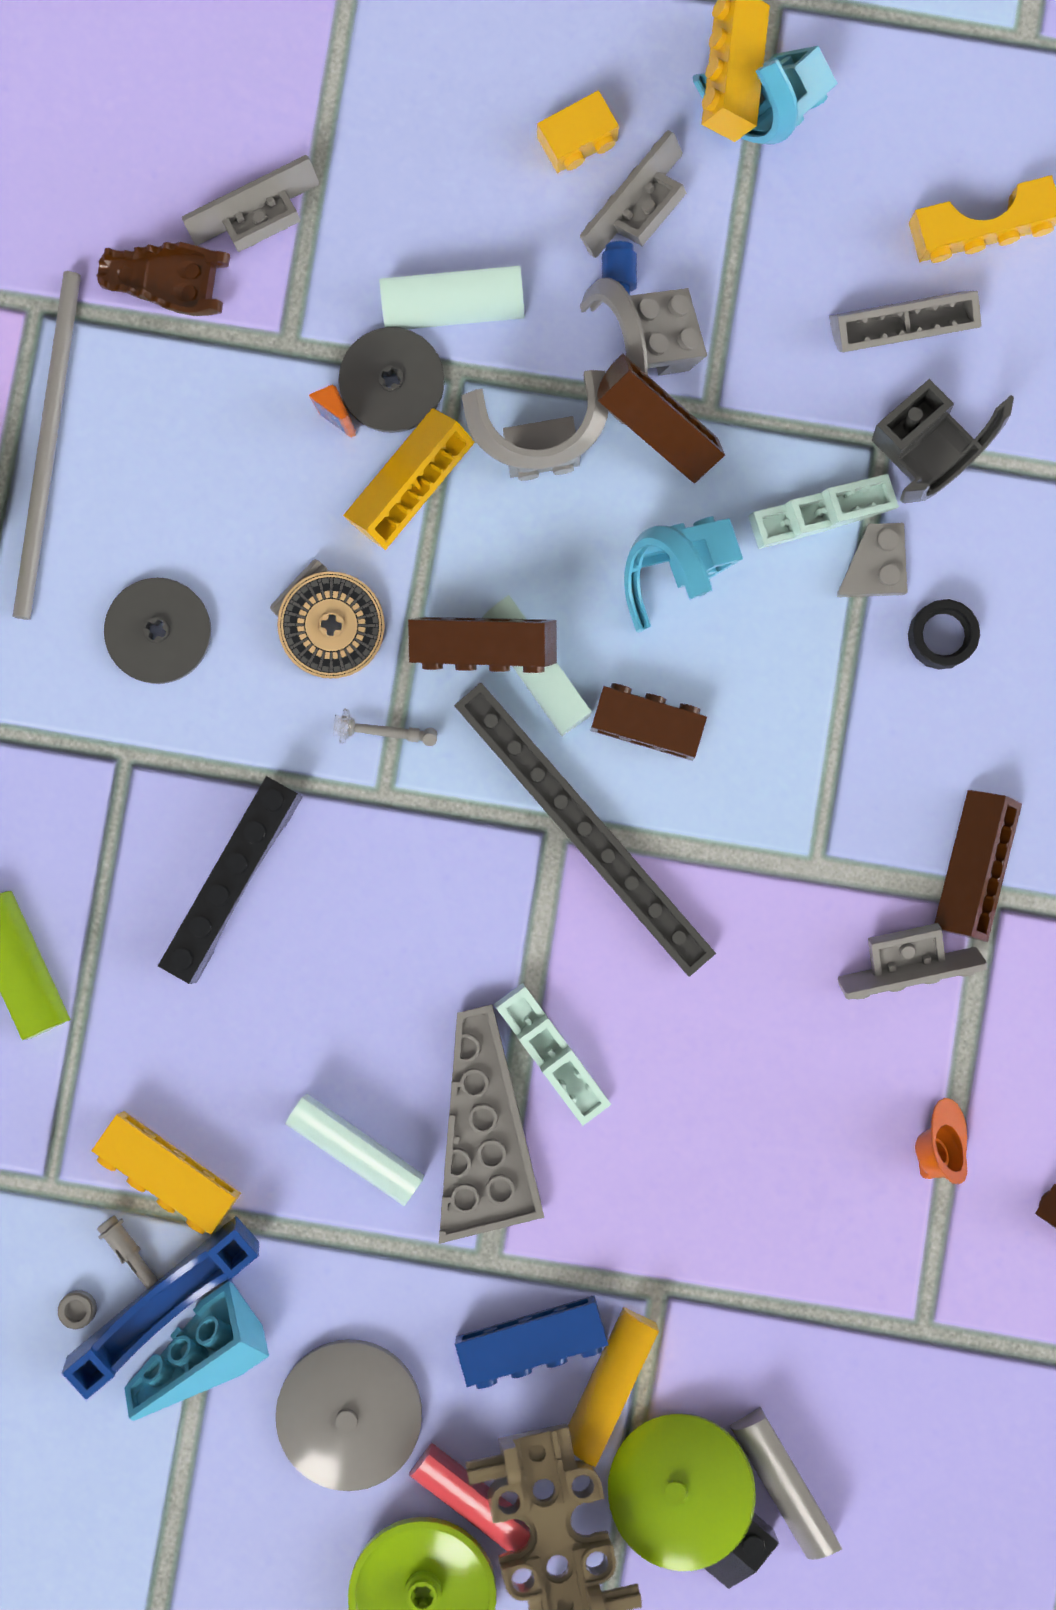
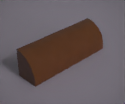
M621 354L609 367L598 388V401L691 482L695 484L725 456L718 437L627 356Z
M974 790L967 791L934 924H939L942 931L988 942L1022 803L1005 795Z

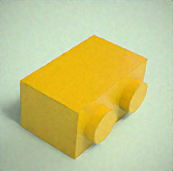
M599 90L537 123V139L556 173L565 169L568 171L576 169L585 161V158L596 152L603 154L609 151L618 141L619 125Z

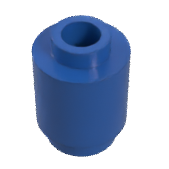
M613 241L607 243L605 251L602 253V278L616 280L625 288L629 295L630 292L637 288V253L633 251V244L630 242Z

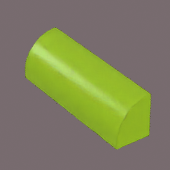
M6 891L0 893V993L23 1041L32 1039L71 1019L13 892Z

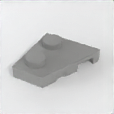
M904 523L868 524L856 553L849 564L843 582L837 591V598L906 595L908 588Z

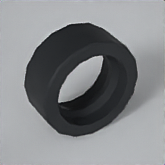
M950 599L936 600L923 607L912 619L908 630L909 647L915 658L925 666L938 670L953 668L969 659L977 649L980 639L979 622L973 611L963 603ZM935 615H951L959 620L964 628L965 637L963 645L951 655L936 654L924 642V626Z

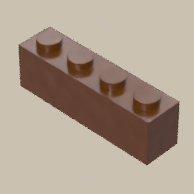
M418 617L408 619L409 663H422V669L438 670L443 669V664H455V670L472 671L477 670V665H489V671L507 672L510 671V666H523V672L542 673L545 672L546 666L557 663V620Z

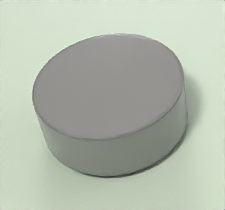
M75 1290L68 1293L58 1305L59 1320L70 1329H81L87 1326L94 1319L97 1311L95 1299L91 1294L83 1290Z

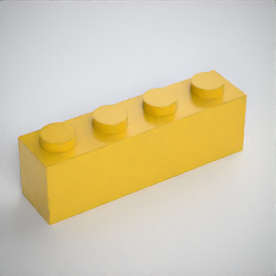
M717 0L712 11L714 19L712 34L709 39V62L705 71L707 79L705 95L702 99L703 114L701 125L733 142H736L754 129L758 122L762 83L755 71L764 64L770 5L762 0Z
M125 1111L116 1114L91 1150L99 1156L97 1158L99 1164L110 1171L115 1172L117 1169L128 1177L126 1181L130 1186L140 1192L147 1190L158 1198L156 1203L170 1213L177 1211L187 1218L186 1224L200 1234H204L206 1231L211 1235L219 1227L241 1195V1192Z

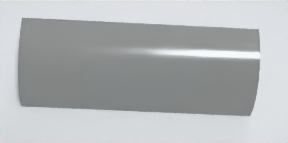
M961 291L829 315L834 342L837 349L842 353L982 327L978 291Z
M759 1407L729 1425L806 1558L811 1560L821 1559L842 1550L835 1533L762 1408Z

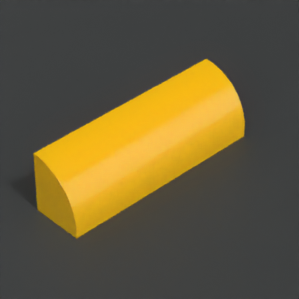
M432 408L343 516L371 541L386 550L475 441L456 420Z
M625 1307L621 1310L607 1340L608 1345L604 1347L568 1424L574 1455L595 1468L659 1333L656 1322Z

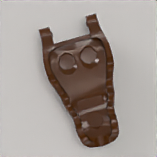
M164 242L160 247L148 244L146 247H135L134 251H117L105 248L102 257L98 261L97 281L103 289L128 293L179 314L209 316L222 313L223 302L213 299L212 295L216 269L229 267L230 254L227 252L208 250L184 242Z

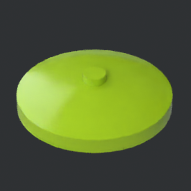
M680 1413L653 1418L637 1427L622 1442L615 1454L609 1472L608 1501L612 1518L619 1533L639 1556L664 1569L694 1571L719 1562L728 1556L742 1541L754 1515L756 1488L749 1460L732 1435L711 1420L697 1415Z
M413 1517L400 1520L378 1532L359 1554L353 1567L348 1588L349 1610L496 1609V1578L485 1550L463 1528L449 1521L433 1517Z

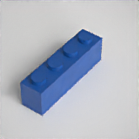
M593 1295L456 1336L454 1345L466 1386L476 1385L477 1389H484L495 1385L497 1378L511 1375L513 1379L521 1378L533 1372L532 1368L546 1364L547 1368L558 1367L568 1361L567 1357L581 1354L583 1358L597 1355L603 1351L602 1347L608 1345L596 1298Z

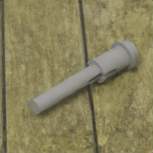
M113 1215L97 1228L100 1233L98 1238L100 1240L104 1238L120 1259L121 1264L127 1262L145 1288L149 1289L158 1279L138 1252L141 1248L137 1246L122 1226L123 1219L118 1220Z

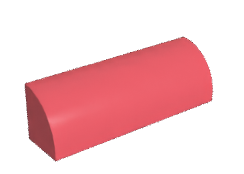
M431 1442L409 1472V1476L507 1552L522 1549L530 1538L529 1527L518 1519L492 1523L488 1503V1490L490 1487L483 1482L469 1485L467 1470ZM500 1496L498 1500L500 1506H512L511 1503Z

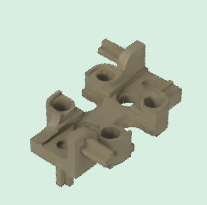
M567 1423L498 1438L500 1454L465 1462L469 1485L496 1479L488 1490V1503L492 1523L518 1519L529 1527L530 1538L522 1549L498 1555L501 1575L506 1590L512 1598L519 1601H527L528 1610H632L642 1607V1598L637 1583L601 1591L599 1584L608 1581L616 1569L614 1547L609 1538L608 1531L582 1535L572 1528L571 1516L577 1506L605 1498L601 1480L595 1469L582 1460H575ZM580 1475L590 1477V1483L585 1490L575 1491L572 1489V1483L576 1477ZM547 1479L553 1483L554 1490L549 1498L539 1499L535 1497L533 1487L537 1481ZM512 1491L517 1494V1500L512 1506L502 1507L498 1504V1500L503 1493ZM601 1552L604 1554V1558L598 1566L590 1567L586 1565V1560L591 1553ZM555 1555H561L567 1559V1568L560 1575H553L547 1571V1563ZM519 1569L531 1571L530 1578L524 1583L512 1581L514 1573Z

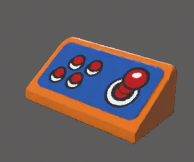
M332 384L309 394L311 401L322 417L348 436H356L355 433L357 432L336 386Z

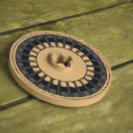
M329 571L310 575L292 587L281 604L277 626L281 645L287 656L296 666L311 675L333 679L352 675L372 661L382 644L385 622L383 610L377 597L365 583L346 573ZM329 615L336 616V622L341 623V629L335 630L333 636L327 635V629L321 627V622L328 620Z

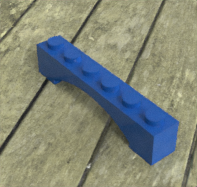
M235 1216L159 1279L152 1287L147 1289L66 1357L61 1374L87 1400L115 1377L116 1372L174 1317L227 1279L231 1280L259 1256L260 1242L240 1219Z

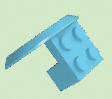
M819 46L775 53L762 67L755 71L762 83L761 93L765 100L759 104L757 126L741 138L752 143L767 145L783 142L804 121L803 115L827 100V93L838 83ZM705 73L696 74L692 77L693 83L702 99L706 88L707 77Z
M711 516L696 521L692 527L688 528L685 527L684 523L673 526H654L646 529L637 537L627 557L624 573L626 601L637 633L651 627L641 595V568L669 562L677 587L686 588L689 600L702 597L713 590L709 579L743 560L730 518L715 521L714 517Z

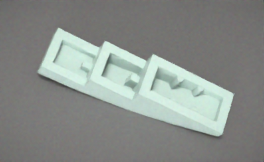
M889 474L830 487L818 494L790 500L784 505L755 511L748 518L758 549L861 521L897 509L899 505Z
M523 983L494 1003L498 1012L582 1126L612 1105Z

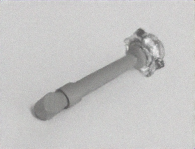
M343 708L342 715L335 714L333 736H339V744L346 743V740L352 737L355 732L407 739L409 742L418 743V741H423L426 746H433L437 742V731L434 728H426L424 731H421L420 728L412 727L405 729L358 724L346 708Z

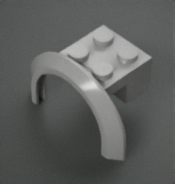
M601 278L594 282L585 292L580 305L581 312L584 313L589 308L591 311H595L603 302L607 304L615 314L621 327L626 356L646 374H648L649 368H656L658 376L688 372L707 356L689 288L629 296L625 288L616 280ZM612 414L621 424H624L614 414Z
M584 371L587 411L577 431L574 418L570 416L503 428L502 437L493 427L488 417L483 388L461 395L468 429L482 450L495 460L508 465L510 478L518 477L520 481H528L538 478L539 473L553 471L554 475L571 473L574 471V467L580 466L581 455L595 443L606 424L609 410L597 399L598 388L605 375V371Z

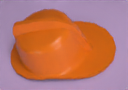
M943 1098L936 1103L933 1109L931 1128L918 1136L915 1142V1151L922 1178H946L951 1183L959 1185L967 1177V1125L959 1105L952 1099Z

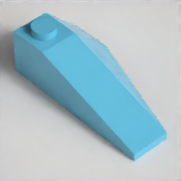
M230 1281L226 1282L202 1299L193 1309L196 1315L183 1329L177 1327L170 1335L173 1341L160 1355L154 1354L124 1387L130 1420H138L237 1378L269 1357L263 1325L233 1283Z

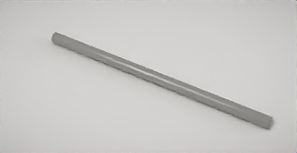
M72 271L63 272L12 616L23 620H31L81 275Z

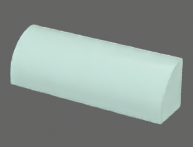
M520 265L379 279L385 328L417 329L525 318Z
M510 595L500 600L482 617L526 619ZM558 663L546 666L545 672L525 673L523 672V666H512L561 737L591 717V709Z
M309 1094L301 1097L285 1123L402 1206L407 1204L424 1179L425 1175Z

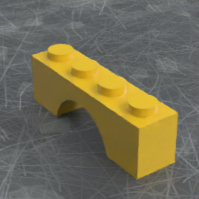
M1052 175L1018 183L1009 196L1006 212L993 219L975 220L966 217L950 201L916 209L908 224L919 262L931 260L932 263H939L952 257V254L965 251L967 255L974 254L985 249L986 245L999 243V246H1005L1018 241L1021 236L1032 234L1033 237H1041L1051 233L1056 226V187Z

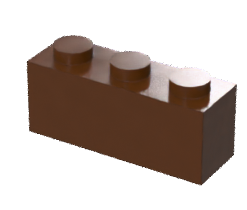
M612 683L611 688L603 686L590 731L690 761L695 759L707 716L700 715V708L680 703L679 708L665 704L667 699L650 693H646L645 698L631 694V688L621 684Z

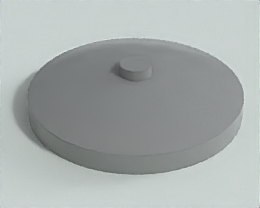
M354 1339L326 1343L313 1349L300 1359L285 1379L276 1405L275 1420L278 1439L291 1464L310 1481L322 1487L338 1491H358L371 1488L386 1481L399 1471L407 1462L416 1446L422 1423V1402L419 1389L405 1364L393 1353L377 1344Z

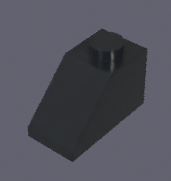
M754 1513L749 1529L739 1545L728 1556L704 1569L730 1589L755 1574L778 1546L779 1541L774 1529Z

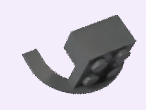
M930 379L876 425L871 441L912 481L903 489L900 501L904 504L926 501L956 479L981 455L1004 428L1012 412L1014 397L1010 395L994 410L992 417L975 439L950 415L954 403Z

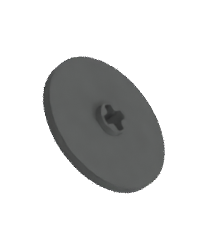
M380 328L366 333L348 349L339 370V388L345 406L360 423L376 431L398 433L417 427L432 408L436 409L438 407L444 390V371L437 352L426 339L415 332L403 328ZM393 372L397 373L399 385L393 383L390 388L386 387V381L383 377H390Z
M148 578L131 584L114 599L105 617L104 640L110 657L124 673L144 683L166 684L187 676L201 663L210 645L211 622L205 605L190 588L180 582L167 578ZM163 622L162 628L166 631L164 637L156 636L153 640V633L149 630L152 625L159 626Z

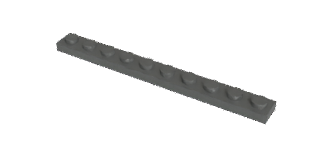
M482 683L478 684L454 705L464 719L688 977L717 954Z

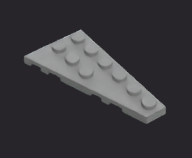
M493 1004L457 1013L438 1244L544 1218Z

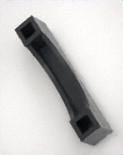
M268 776L265 777L159 962L158 967L188 984L197 983L211 959L217 942L246 887L283 828L287 826L303 796Z

